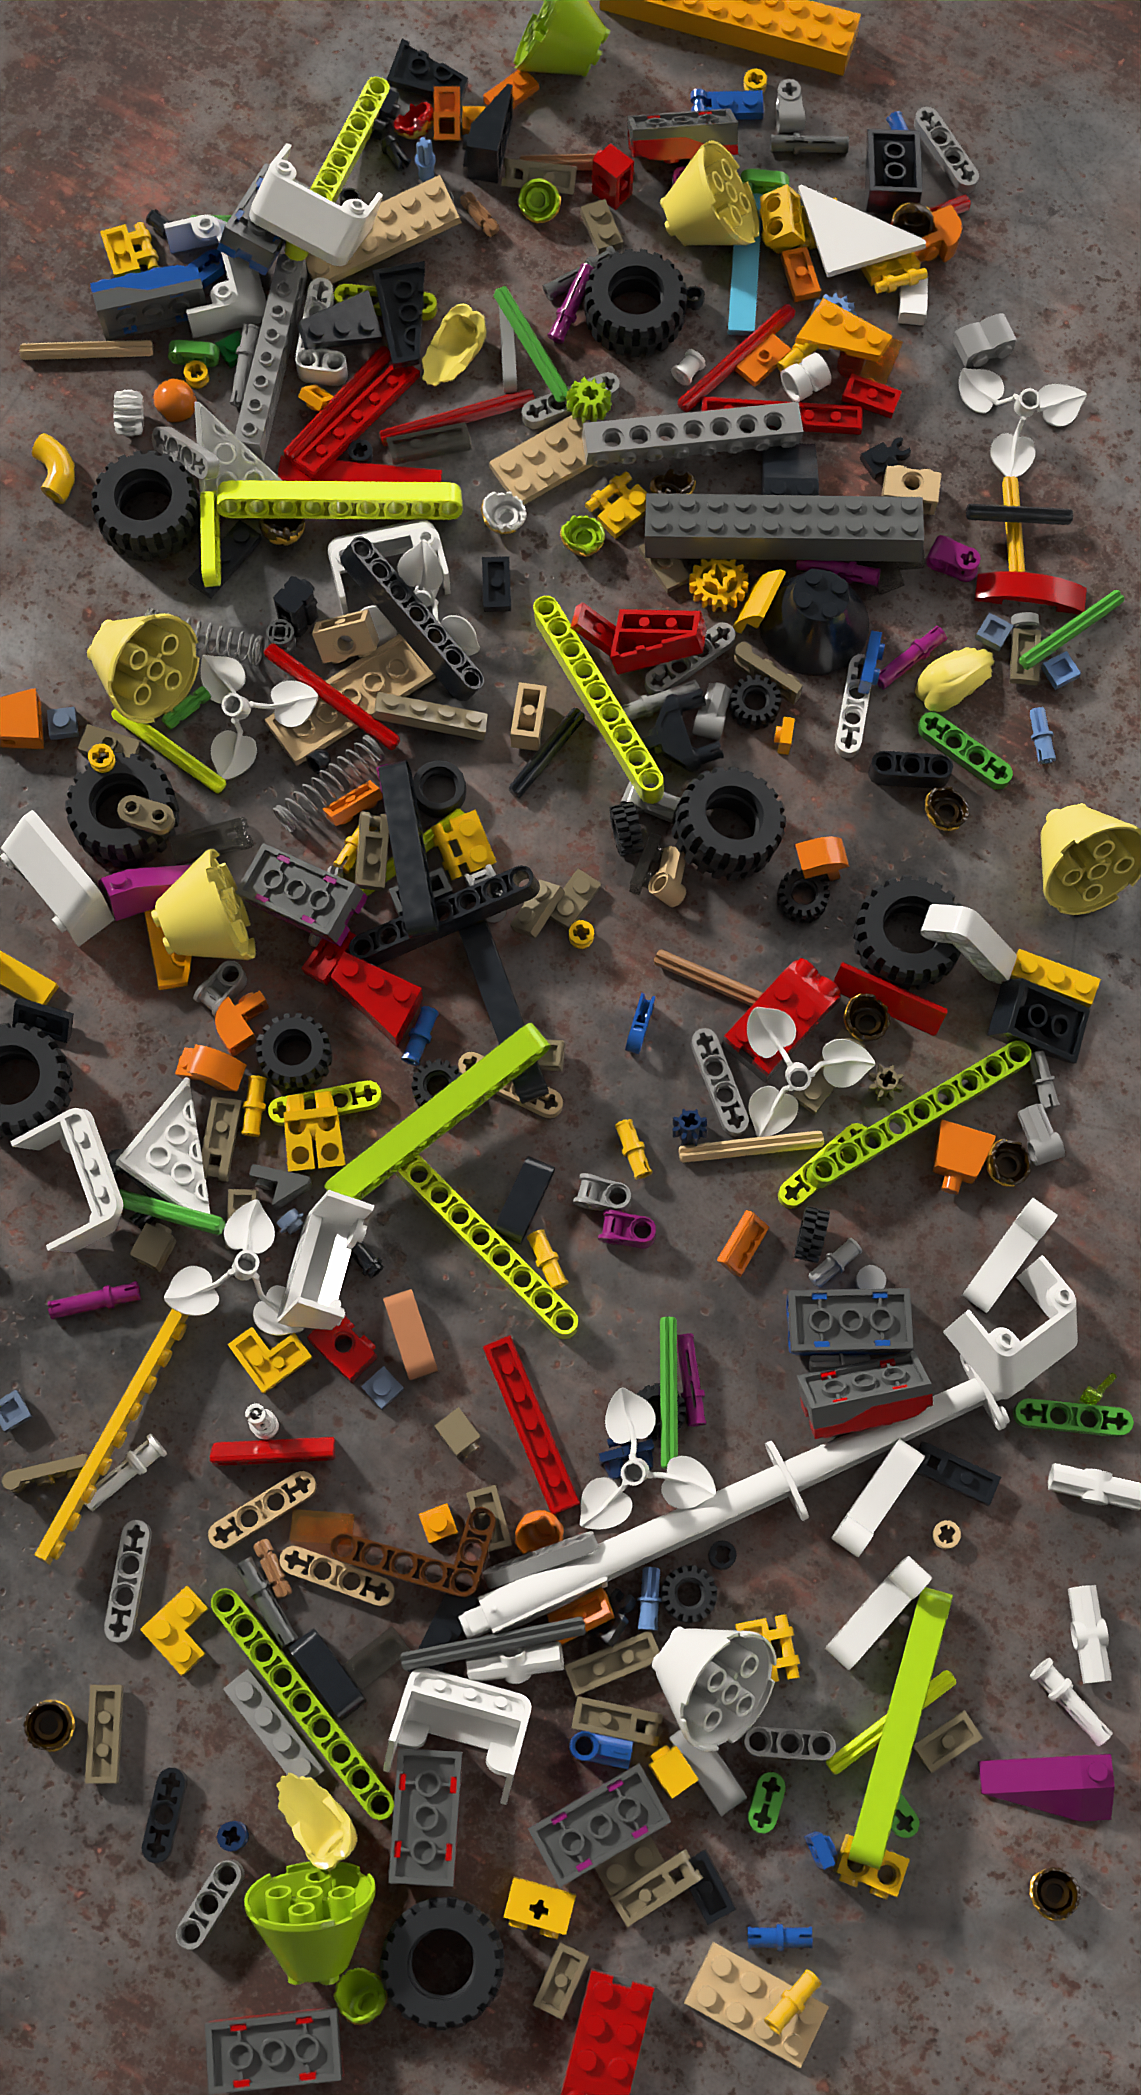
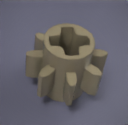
M880 1064L877 1067L878 1074L870 1073L868 1079L873 1082L869 1086L868 1092L874 1091L878 1095V1101L882 1097H888L890 1101H893V1091L901 1093L904 1088L898 1084L904 1075H897L894 1071V1065L883 1069V1066ZM884 1079L889 1080L887 1087L882 1085Z

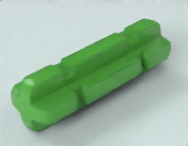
M204 686L199 687L193 692V696L189 695L175 706L173 712L170 711L162 717L161 720L168 729L176 727L180 720L186 719L200 707V704H204L211 699L209 691Z

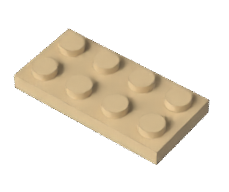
M571 415L490 461L489 468L507 492H512V495L517 496L525 505L593 466L586 465L581 418L573 419Z
M715 1942L712 1943L684 2001L690 2007L801 2068L829 2008L828 2005L811 1996L804 2004L805 2009L801 2014L796 2013L783 2028L782 2032L776 2034L766 2025L764 2018L781 2001V1994L785 1990H790L792 1985Z

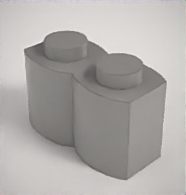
M1004 313L995 314L980 322L971 323L955 331L952 340L965 368L972 366L978 368L986 364L988 359L1007 357L1014 350L1017 341Z

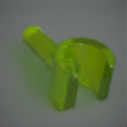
M1112 1372L1097 1389L1088 1385L1082 1393L1080 1401L1088 1405H1096L1101 1400L1105 1390L1117 1378L1116 1374Z

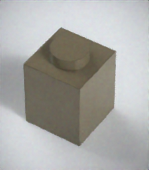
M146 1223L129 1255L134 1261L160 1273L177 1241L171 1235L172 1230L160 1223H156L155 1226Z
M459 1407L434 1425L437 1433L457 1459L461 1455L467 1458L480 1448L477 1443L481 1441V1436Z

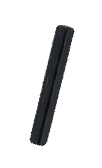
M968 504L966 519L1070 525L1073 521V511L1067 508Z
M576 707L571 709L509 785V792L517 798L522 797L584 721L585 714Z

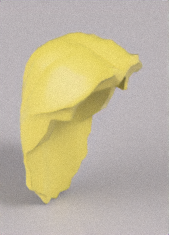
M463 303L454 306L443 318L438 331L427 348L425 356L421 360L422 369L424 370L422 379L426 381L427 385L438 386L441 382L454 381L479 353L487 333L485 319L480 312L472 311L469 305Z
M966 647L940 657L929 664L920 675L915 687L916 696L924 702L925 707L929 711L943 712L958 705L966 696L971 695L987 679L991 678V667L995 663L993 653L988 652L986 649L976 650L975 648Z
M293 1773L282 1776L281 1781L276 1785L279 1790L278 1808L285 1815L288 1825L292 1828L294 1837L304 1848L306 1856L312 1864L322 1870H333L342 1859L347 1858L351 1854L357 1843L356 1830L350 1817L330 1793L319 1786L314 1779L299 1778Z

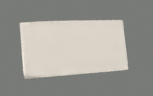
M928 278L920 280L918 284L913 286L907 284L900 287L898 323L925 324Z

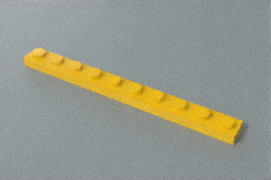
M174 1309L169 1313L34 1554L40 1561L50 1565L53 1559L58 1560L66 1546V1543L63 1542L69 1531L73 1532L81 1520L80 1510L84 1503L89 1504L97 1490V1487L94 1485L100 1475L105 1476L112 1464L110 1457L114 1449H119L123 1445L127 1437L125 1430L131 1420L135 1421L138 1418L143 1407L140 1403L146 1393L150 1394L153 1391L158 1380L155 1376L160 1367L164 1368L168 1364L172 1356L170 1349L175 1340L180 1341L187 1329L185 1322L189 1315L179 1313Z

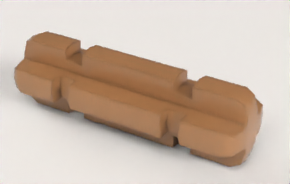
M469 191L463 194L460 198L461 205L466 210H469L468 213L481 228L484 227L483 231L487 236L492 237L494 234H497L499 232V224L494 218H490V213L479 201H475L477 198Z
M263 1539L254 1544V1550L257 1556L262 1559L260 1563L269 1583L274 1586L272 1589L275 1596L281 1599L290 1595L292 1589L289 1582L284 1579L286 1576L276 1554L272 1553L274 1549L270 1541Z

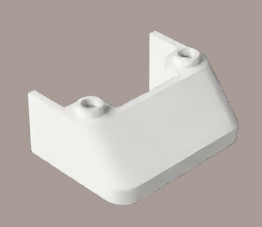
M287 143L270 164L251 205L249 218L254 224L334 266H344L372 229L383 194L378 192L369 206L359 199L346 200L342 206H339L294 182L296 169L287 161L291 150V145Z
M201 215L165 223L164 227L171 254L219 243L227 222L211 215ZM221 252L229 281L218 283L212 288L210 293L212 304L186 310L193 338L241 328L243 324L249 326V324H258L263 321L267 302L259 273L248 267L249 262L239 257L233 259Z
M417 519L344 535L332 539L328 544V557L343 615L348 614V608L340 574L347 573V571L340 562V555L350 542L358 536L367 538L383 557L406 553L422 539H425L436 552L443 567L444 579L442 584L445 595L451 594L449 571L440 537L433 524L428 520Z
M33 810L24 815L2 845L1 850L3 854L0 855V858L10 870L16 868L23 874L53 911L55 917L51 920L62 933L67 930L74 943L79 947L115 919L98 887Z
M72 1108L10 1141L12 1147L41 1150L60 1140L64 1150L72 1155L92 1212L90 1223L47 1244L48 1251L75 1253L110 1235L117 1228L123 1210V1200L94 1118L88 1110Z
M328 1190L308 1213L302 1227L279 1308L277 1323L291 1327L332 1330L336 1325H340L345 1316V1309L341 1308V1301L338 1298L351 1250L357 1242L361 1243L367 1231V1226L363 1225V1223L373 1211L374 1205Z
M1043 1255L1016 1277L1050 1318L1042 1326L1022 1341H1019L1013 1332L1003 1327L996 1328L988 1334L971 1311L967 1310L943 1331L991 1393L1000 1399L1012 1397L1074 1349L1078 1342L1075 1295Z
M429 1668L415 1669L409 1676L394 1722L383 1771H390L397 1747L418 1749L425 1743L428 1733L488 1749L486 1757L488 1768L495 1774L506 1777L500 1802L506 1805L530 1717L531 1703L526 1696L520 1693Z

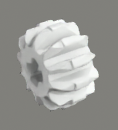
M133 390L117 391L114 395L113 408L116 433L124 436L141 435L144 427L142 394Z

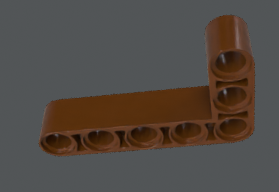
M477 1507L470 1512L454 1564L348 1533L338 1534L332 1539L330 1552L335 1559L343 1563L467 1598L475 1594L479 1587L496 1528V1518L491 1510L486 1507ZM481 1513L489 1515L491 1520L489 1527L483 1531L475 1529L473 1524L474 1518ZM349 1539L353 1544V1551L350 1555L341 1557L338 1554L337 1546L342 1540ZM470 1544H478L481 1547L482 1554L476 1561H469L465 1557V1549ZM373 1548H379L383 1553L382 1561L378 1565H370L367 1561L368 1552ZM402 1557H410L413 1562V1568L407 1574H400L396 1568L398 1560ZM433 1565L440 1566L443 1571V1576L437 1583H430L426 1578L428 1568ZM462 1574L470 1575L473 1580L471 1589L466 1592H460L456 1587V1580Z

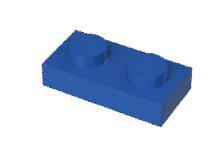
M871 630L858 687L859 693L869 694L871 685L877 686L880 669L875 668L876 661L882 660L885 644L880 643L882 632Z
M817 1831L804 1836L818 1868L826 1869L836 1864L833 1856L837 1855V1851L830 1836H823V1833Z

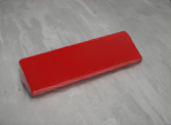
M845 962L841 963L833 981L841 990V994L848 998L866 993L875 995L877 1000H880L883 1005L888 1007L890 1017L932 1036L937 1035L948 1012L946 1008Z
M334 1437L216 1442L212 1445L210 1462L214 1466L334 1461L335 1439Z

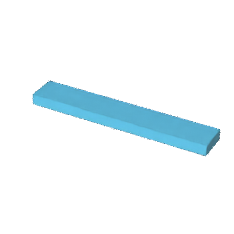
M753 194L758 214L761 208L760 196L763 194ZM760 214V233L758 237L754 238L755 242L750 245H733L728 335L750 336L755 331L761 236Z

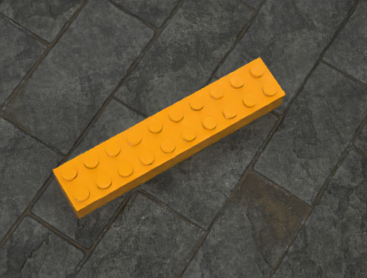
M600 0L599 4L600 10L844 76L857 37L861 14L810 0Z

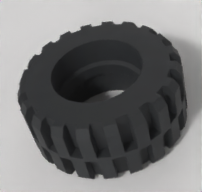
M625 249L624 253L619 254V252L610 254L609 260L606 258L602 259L597 264V268L591 271L585 288L586 324L588 329L592 331L594 339L597 342L602 340V346L607 350L615 349L616 354L624 356V353L631 354V357H639V354L643 353L649 356L654 354L656 349L659 351L664 350L668 347V341L672 343L678 337V332L682 330L684 325L687 288L680 270H674L675 264L669 259L664 261L662 259L663 255L656 252L650 254L646 249H640V251ZM627 292H642L654 298L659 306L648 313L634 315L619 310L612 301L619 295Z
M148 450V454L134 451L131 456L126 457V454L118 457L119 461L116 463L110 462L105 467L106 472H101L96 479L97 485L93 486V500L91 501L95 519L106 543L109 546H113L114 551L120 555H124L126 552L129 559L138 560V557H143L144 561H153V557H159L160 560L168 558V553L173 552L176 554L181 551L183 543L188 545L193 539L192 533H196L199 527L200 501L190 472L185 470V466L180 461L174 462L173 457L164 453L162 456H159L157 451ZM144 492L162 493L171 499L167 509L153 519L134 520L122 514L127 502L134 496Z
M115 753L116 763L109 772H96L89 762L84 766L86 771L83 774L81 772L76 774L73 778L76 785H70L67 791L69 800L65 801V810L68 814V823L79 845H82L84 851L89 856H96L97 861L103 864H107L111 860L114 867H123V863L126 862L132 867L139 865L138 861L146 859V862L154 859L153 853L156 851L162 853L167 848L166 840H173L176 834L174 827L179 826V805L166 773L161 768H157L153 761L145 759L143 762L140 755L133 753L130 754V758L125 757L124 753ZM106 755L101 756L98 763H103V760L107 758ZM131 791L142 794L149 800L169 806L175 816V825L170 832L157 835L131 826L123 829L108 828L98 822L97 816L100 807L109 797L120 792ZM157 814L154 819L161 820L164 815Z
M724 767L713 768L711 773L710 771H705L699 774L697 779H693L688 784L673 814L672 823L674 826L672 828V835L674 839H678L675 845L679 852L686 854L684 859L689 865L694 863L698 867L697 871L704 874L706 871L712 874L711 878L719 880L724 876L728 881L737 880L739 875L742 879L751 877L754 872L758 873L765 867L783 839L786 817L782 815L785 810L783 803L776 800L778 794L773 788L769 789L766 786L768 782L764 779L755 778L753 776L754 773L747 770L745 773L740 772L739 768L729 767L728 770H724ZM714 808H725L736 812L747 822L752 837L735 840L722 836L710 825L706 817V811Z
M902 875L898 882L893 877L886 880L884 886L877 885L872 889L871 895L867 896L863 901L853 930V939L856 940L854 944L855 953L862 956L860 963L863 968L867 969L870 967L872 969L871 975L878 978L881 977L893 985L899 984L900 988L907 991L910 990L911 985H915L916 989L920 990L925 989L928 983L935 985L940 982L944 975L947 976L952 971L961 955V952L953 944L935 942L932 949L923 953H906L894 947L884 933V922L894 914L907 912L919 915L925 919L932 904L962 906L961 903L955 904L953 902L956 896L950 890L945 893L942 890L943 885L937 881H935L934 885L928 883V877L919 876L918 880H912L911 875Z
M9 1023L0 1024V1066L14 1059L31 1060L38 1066L40 1078L34 1092L25 1100L12 1105L0 1104V1139L7 1136L9 1140H14L20 1135L31 1131L62 1114V1106L68 1107L71 1101L68 1092L73 1091V1081L70 1078L72 1070L66 1060L67 1058L49 1035L46 1036L42 1030L36 1027L29 1029L27 1024L17 1023L15 1028H12Z
M433 1897L422 1902L420 1901L406 1910L394 1922L384 1940L380 1959L383 1988L387 1991L389 1995L388 2000L393 2007L396 2006L402 2013L401 2016L408 2021L412 2020L418 2023L419 2027L425 2029L427 2027L437 2028V2031H446L447 2028L456 2027L457 2029L465 2026L466 2023L476 2020L482 2015L484 2010L491 2005L500 1989L505 1966L504 1948L500 1934L485 1912L480 1911L475 1907L476 1905L468 1901L465 1902L456 1897ZM438 1930H448L460 1935L468 1943L473 1955V1970L469 1980L461 1989L447 1995L433 1994L424 1989L416 1980L412 1968L413 1953L419 1941L427 1934Z

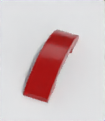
M1016 571L986 572L977 575L974 601L1002 604L1005 599L1057 606L1056 612L1080 615L1085 611L1087 588L1066 579L1044 574Z

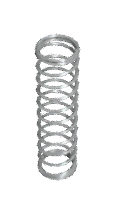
M150 607L144 616L160 614L158 609L155 610ZM189 617L187 623L191 626V618ZM201 620L198 621L195 635L197 640L202 627ZM210 623L206 632V641L202 648H198V643L195 644L198 651L206 647L209 654L217 650L219 656H223L227 652L230 658H235L238 654L240 662L249 658V662L257 666L263 656L265 639L260 635L255 639V635L252 634L248 653L244 659H241L240 649L244 639V631H242L239 636L238 649L234 656L231 657L230 644L234 634L232 628L229 631L227 647L220 654L219 643L223 633V626H220L216 645L212 651H209L208 641L212 632V623Z
M365 735L362 737L363 744H354L355 752L347 749L346 758L338 756V766L329 763L328 769L330 773L320 770L321 780L312 777V787L303 784L302 790L304 794L294 791L295 801L285 798L286 808L281 805L273 808L274 814L288 831L293 832V830H296V827L286 812L298 826H301V823L293 815L287 800L297 806L307 819H310L309 815L301 807L296 793L302 796L318 812L317 807L309 799L305 786L311 789L324 805H327L325 799L317 791L313 780L321 783L329 794L336 798L335 794L325 783L322 772L332 778L341 791H344V788L332 773L331 766L337 768L346 780L353 784L351 778L344 772L339 759L347 762L357 776L362 777L358 769L352 764L348 752L359 758L363 766L370 771L369 765L361 758L356 747L357 745L364 748L377 764L385 758L379 745L370 736Z

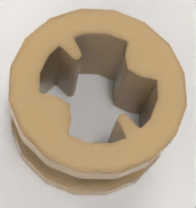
M944 1520L935 1526L932 1538L938 1547L948 1550L958 1544L961 1532L954 1522ZM945 1526L947 1530L951 1528L955 1534L951 1537L952 1543L948 1544L946 1540L941 1542L938 1537L942 1533L941 1527Z

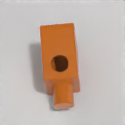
M35 688L0 697V747L44 749L41 699Z
M942 1119L936 1130L933 1172L945 1176L941 1190L957 1195L959 1194L962 1181L973 1184L996 1136Z

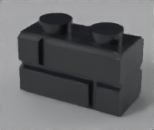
M291 576L284 584V589L281 588L273 599L278 619L287 620L291 623L295 637L301 638L308 629L307 625L311 626L318 618L316 607L318 602L314 596L315 588L309 581Z

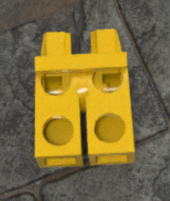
M331 1091L315 1092L316 1109L305 1110L303 1094L287 1095V1112H283L288 1172L316 1168L313 1140H316L319 1168L346 1165L338 1107L334 1106Z

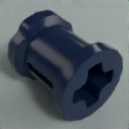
M240 1821L226 1822L219 1828L217 1833L218 1844L226 1851H236L244 1847L249 1839L247 1827ZM236 1827L238 1829L237 1835L241 1837L240 1841L229 1844L230 1838L226 1836V1832L234 1830Z

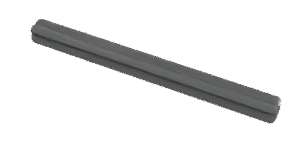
M576 1617L403 1652L401 1654V1665L404 1670L408 1671L581 1636L586 1633L585 1623L582 1617Z

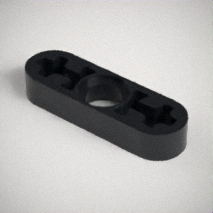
M179 1768L164 1769L157 1778L142 1842V1854L151 1863L163 1862L172 1853L187 1787V1777ZM172 1773H175L176 1780L180 1781V1786L173 1788L171 1797H178L177 1803L170 1800L159 1801L160 1794L167 1796L169 1789L168 1785L164 1784V1779L170 1778ZM162 1805H167L173 1810V1819L167 1825L160 1824L156 1819V1811ZM155 1827L159 1830L170 1829L169 1836L162 1834L161 1845L165 1846V1852H161L157 1857H154V1851L149 1849V1844L157 1841L158 1833H152V1828Z

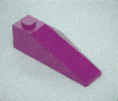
M191 865L127 869L101 878L98 881V886L115 921L156 908V901Z
M1111 1754L978 1761L981 1794L1076 1821L1111 1820L1115 1784Z

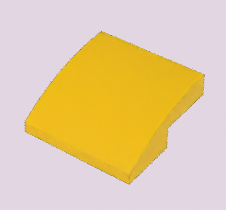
M775 570L768 572L754 582L732 626L736 632L741 634L747 624L758 628L786 574L785 571Z

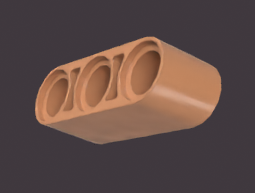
M412 1289L383 1298L409 1381L437 1372V1365Z

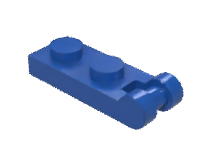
M698 88L690 93L691 103L694 104L691 111L731 109L736 120L763 119V91L705 92L703 89Z

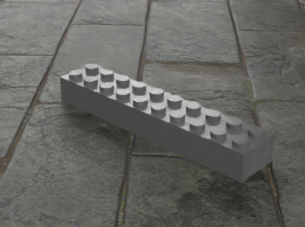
M646 493L645 558L921 562L924 544L923 497Z

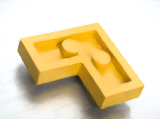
M253 1327L227 1344L263 1395L313 1359L295 1333L271 1350L267 1348Z
M189 1586L182 1589L140 1629L181 1676H184L206 1655L186 1630L207 1612L209 1608Z

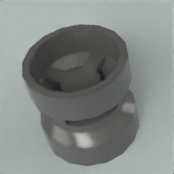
M278 619L268 625L266 629L268 644L274 643L289 655L292 654L296 648V638L291 623L287 620Z

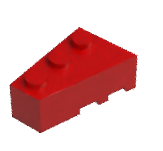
M619 609L610 656L617 675L703 653L707 628L701 611Z
M344 951L331 974L333 987L358 1011L362 1012L397 1048L423 1000L422 988Z

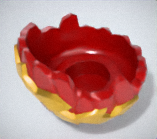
M422 102L417 106L411 103L409 106L410 111L406 112L405 115H398L393 122L394 131L408 139H420L426 136L434 124L433 107L428 102Z

